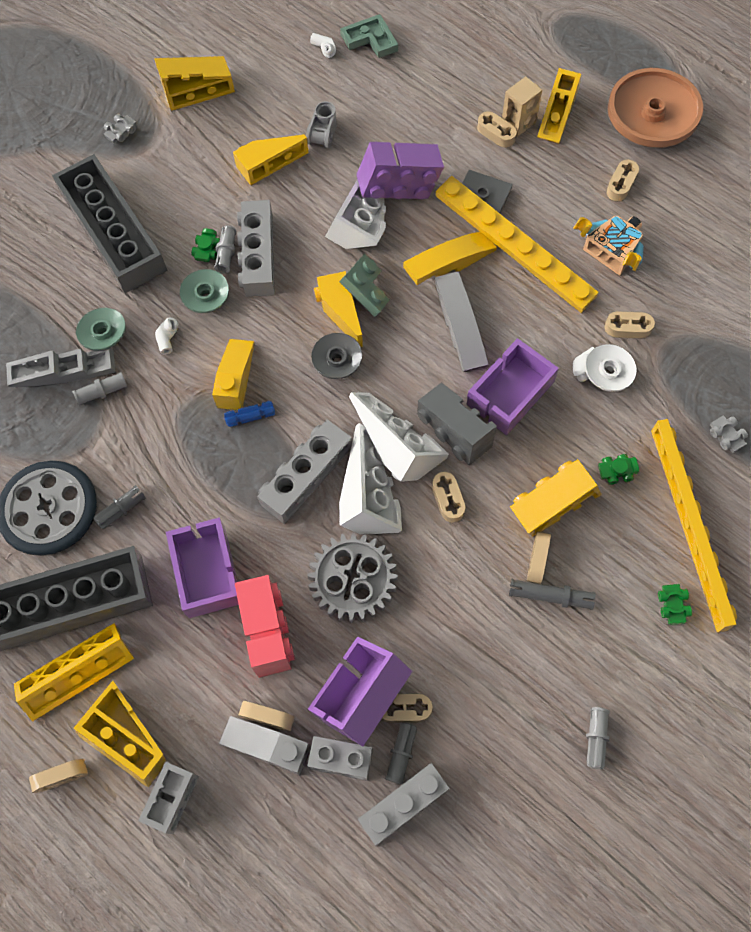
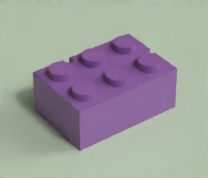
M391 142L369 143L356 174L362 198H429L435 186L434 182L438 181L444 169L438 144L395 143L394 149L399 164L397 165Z
M517 338L503 353L502 359L499 357L468 391L466 405L471 409L475 408L478 410L483 418L488 415V422L492 421L497 425V429L508 435L555 382L559 368Z
M220 517L197 523L196 528L201 535V538L198 539L190 525L166 532L182 611L188 618L239 605L235 583L238 580L235 577L236 572L226 529Z
M357 637L343 659L362 675L360 679L343 664L339 663L308 710L326 725L363 747L413 671L392 652Z

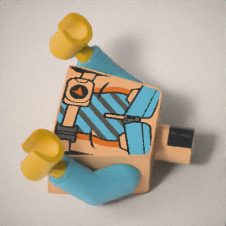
M613 216L609 220L605 219L593 223L587 218L580 217L573 227L581 231L580 235L582 237L588 235L583 250L619 276L627 265L632 267L633 271H636L638 265L643 261L644 246L641 243L643 234L639 231L642 227V222L635 216H632L627 222L619 216Z

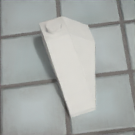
M357 179L325 237L345 249L376 246L386 228V222H384V214L386 213L384 198H362Z
M351 392L349 397L384 465L392 472V476L402 482L419 480L447 459L449 454L426 433L420 436L411 429L412 423L408 420L403 421L400 418L394 417L392 415L393 410L370 393Z
M360 423L355 427L339 502L340 526L360 535L399 533L402 531L401 507L399 501L393 499L390 488L394 485L392 477H387L384 463L365 426Z

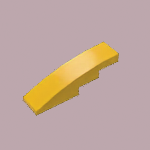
M479 231L430 248L404 261L403 268L418 285L432 276H442L452 270L459 272L496 251L497 247Z

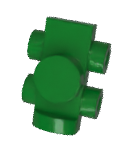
M204 228L201 235H196L195 244L198 247H192L191 255L194 256L195 260L209 262L210 259L216 260L217 252L213 250V247H216L220 238H216L217 232L215 230Z
M627 454L617 456V459L614 461L612 457H605L602 459V463L598 464L601 479H607L608 485L617 484L619 482L618 477L621 476L624 482L633 481V474L639 473L636 457L628 458Z
M680 584L663 585L662 591H658L659 602H664V607H661V617L667 618L668 625L685 624L686 617L692 616L691 606L683 605V600L689 599V592L687 589H681Z

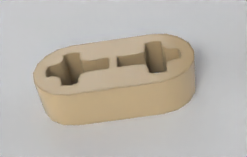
M487 111L479 115L477 129L483 136L498 146L505 148L515 143L517 131L512 124L493 112Z
M628 159L618 164L606 192L611 200L622 201L629 194L639 172V166L636 162ZM626 170H629L630 172L628 173L627 177L624 176V172ZM619 184L622 185V189L619 191L615 190Z
M613 312L607 317L604 328L606 333L612 337L646 338L651 334L655 321L648 313ZM617 321L620 328H616L613 322ZM642 322L646 328L642 329L638 323Z
M440 472L434 477L432 483L436 502L443 519L451 523L458 522L464 517L465 503L455 477L451 473ZM444 480L446 484L450 483L448 488L449 494L445 493L443 487H439L440 481ZM449 500L452 501L454 507H459L457 514L453 515L452 511H447L449 509Z
M536 532L527 575L528 582L537 584L542 582L551 534Z
M397 694L393 704L396 707H403V710L394 711L393 716H388L386 711L382 720L389 723L424 722L429 719L432 713V702L427 696L422 694ZM416 701H422V705L427 706L428 710H424L422 716H417L415 710H406V707L416 706Z
M247 701L242 702L238 716L244 719L289 732L295 718L288 713Z
M85 759L72 760L30 776L32 793L44 792L88 775Z

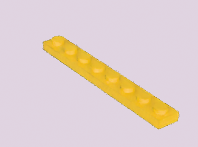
M452 175L436 190L437 198L580 313L598 296L599 292Z
M668 419L658 420L651 432L717 633L728 631L736 625L737 613L734 606L729 603L727 583L720 576L718 556L711 549L709 543L710 533L707 526L703 525L701 506L695 500L692 492V479L689 475H686L684 469L685 459L683 453L678 451L675 429L670 427Z

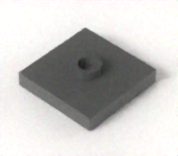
M468 170L462 182L463 185L500 214L513 186L511 183L472 170Z

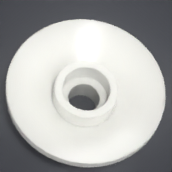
M610 344L598 346L586 358V374L590 381L602 390L610 392L621 391L629 387L635 379V361L626 350L619 346Z

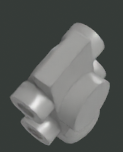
M121 114L115 115V125L110 122L104 124V129L106 130L104 136L113 144L117 141L123 142L129 133L135 132L137 126L136 121L128 115L123 117Z
M723 415L710 423L712 428L710 433L714 438L718 437L720 446L724 450L729 449L734 453L747 444L744 439L748 437V433L745 429L736 431L734 429L738 425L736 418L731 416L726 419Z

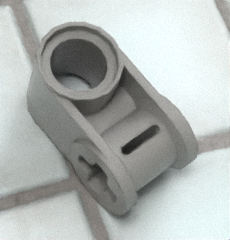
M323 101L315 107L312 120L306 132L308 144L316 143L324 145L325 148L331 147L333 135L337 127L336 108L331 102Z

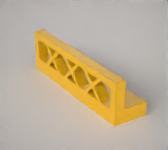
M111 624L14 683L16 702L32 722L134 659L132 652L123 641L116 624Z

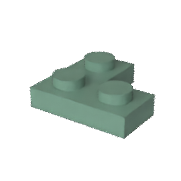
M380 14L340 28L341 37L349 50L370 43L378 58L398 51V43Z
M364 254L339 282L375 317L382 311L390 299L373 283L382 270Z

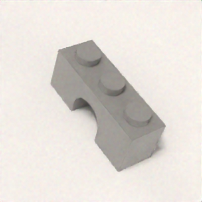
M430 763L358 818V821L375 846H378L411 818L444 795L450 788L433 764Z

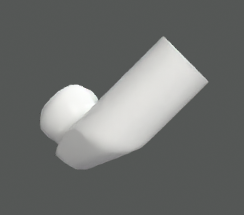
M312 33L310 43L321 47L325 57H333L336 53L333 39Z
M172 317L162 322L155 332L162 355L170 354L173 351L170 340L177 331L178 322Z
M594 347L580 354L573 361V374L577 376V380L580 382L589 379L586 374L585 362Z

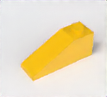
M559 68L537 138L560 143L581 83L580 73Z
M305 135L252 141L239 147L233 152L237 169L248 183L253 185L308 154L309 150L307 137Z
M346 271L317 277L318 287L314 288L316 302H321L323 311L345 334L353 337L360 347H363L362 332L352 294L339 282L346 274Z
M229 339L216 373L212 393L217 408L231 410L243 408L255 345L254 341Z

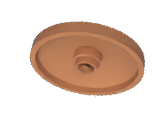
M661 68L639 69L623 76L613 87L608 102V115L615 129L628 140L647 147H668L683 142L695 132L703 114V101L697 88L682 75Z

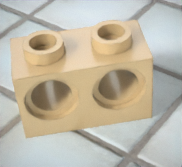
M526 76L505 92L502 118L516 128V137L520 136L537 122L542 89Z

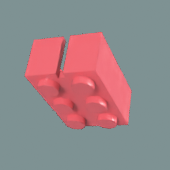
M269 575L236 582L235 588L245 637L250 636L251 639L246 641L251 668L259 678L292 670L290 661H294L295 656L289 637L285 638V634L289 633V628L283 610H279V607L284 605L277 582L272 583Z

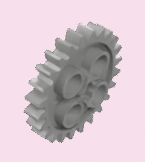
M352 533L350 540H347L345 535L341 534V542L338 543L334 538H330L332 546L329 548L322 544L323 555L314 553L318 563L312 562L309 564L310 569L315 571L307 575L309 580L315 581L308 585L310 591H317L312 595L313 600L318 601L322 599L319 609L323 610L329 607L328 616L331 617L337 612L339 621H342L345 615H349L350 623H353L355 615H359L361 621L364 622L365 613L367 612L374 618V609L376 607L382 611L385 610L383 600L387 602L392 601V597L387 592H396V586L390 583L398 581V575L391 573L396 570V564H388L392 560V554L383 555L386 551V546L382 545L376 548L377 539L374 538L368 543L366 534L360 540L356 539L355 533ZM357 555H361L362 557L356 569L357 578L353 579L349 599L344 600L349 587L348 577H351L353 574ZM342 556H347L351 559L350 563L345 566L337 564L336 561ZM368 563H373L377 566V569L372 573H367L363 570V567ZM337 581L343 584V587L337 592H332L328 589L332 582ZM359 589H366L370 594L365 599H358L355 597V593Z

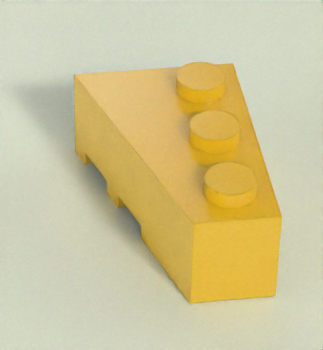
M224 56L154 58L171 111L235 92L232 76Z
M578 459L574 462L571 460L567 461L558 468L559 472L551 478L547 476L541 479L535 485L536 489L529 494L524 492L513 500L514 504L510 508L532 537L536 535L537 531L542 532L560 521V517L570 510L576 511L581 508L582 505L580 503L590 496L596 499L602 495L598 485Z
M114 681L109 684L73 728L82 740L146 787L152 784L161 772L165 762H167L163 753Z

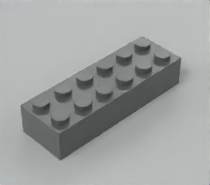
M95 154L52 175L61 195L124 293L168 271L161 253Z
M131 546L0 584V651L153 606L143 558L135 546Z

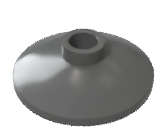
M331 333L320 338L314 345L311 354L312 363L317 372L322 376L330 379H343L352 375L359 368L362 361V350L359 343L353 337L343 333ZM335 358H340V359H342V360L339 361V362H334V361H333Z

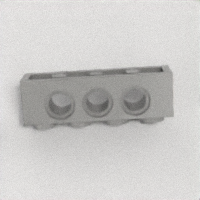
M270 200L241 202V212H237L238 226H241V232H237L238 245L242 246V252H238L239 267H242V273H238L239 288H244L246 297L275 295L273 214Z
M328 419L322 425H317L311 432L309 440L305 444L301 443L295 449L288 463L284 462L278 468L276 476L271 482H266L262 485L257 496L260 505L285 524L351 450V436ZM318 448L327 449L323 454L315 453ZM304 466L310 468V470L306 473L297 472L301 467ZM284 486L293 487L288 493L280 492Z

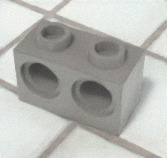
M313 736L307 767L314 771L368 781L373 749L369 746L362 747L358 744Z
M165 762L138 821L164 833L174 835L199 776Z

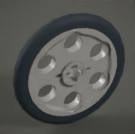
M44 461L25 467L7 482L0 494V533L13 548L29 555H50L68 549L84 536L94 520L97 496L92 481L77 466L66 462ZM46 478H56V483L53 487H43ZM25 489H30L32 491L31 497L26 501H20V493ZM77 489V496L73 500H65L64 495L67 490ZM41 496L46 502L50 504L49 512L53 518H51V516L43 510L44 502L42 501ZM22 514H27L29 517L27 524L21 527L16 526V519ZM66 514H74L75 520L72 524L68 526L62 525V518ZM45 526L50 527L48 537L38 539V530Z

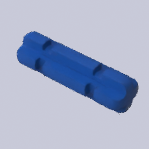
M266 401L261 406L255 404L239 408L238 412H234V410L225 412L224 418L227 426L231 427L238 425V422L243 424L262 419L261 416L264 415L265 418L275 415V409L272 401Z

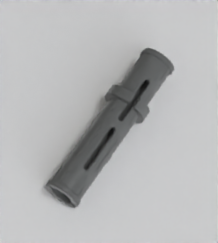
M511 578L510 587L521 588L522 590L510 588V597L561 604V607L565 608L570 605L590 610L594 609L595 602L583 599L594 600L596 597L595 592L571 589V586L564 585V588Z

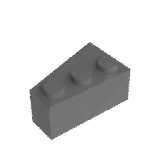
M441 382L418 400L417 415L424 424L427 425L429 423L441 442H447L452 447V452L458 460H464L468 465H471L492 448L497 425L492 421L486 424L478 418L480 416L478 410L475 408L471 411L462 404L464 402L463 399Z

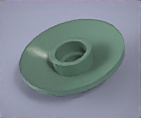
M210 269L197 270L189 274L180 286V298L183 304L191 311L197 313H209L217 310L226 302L229 295V286L225 277L219 272Z
M94 309L80 319L76 327V336L80 344L89 350H105L114 346L122 339L126 330V322L121 313L115 309Z

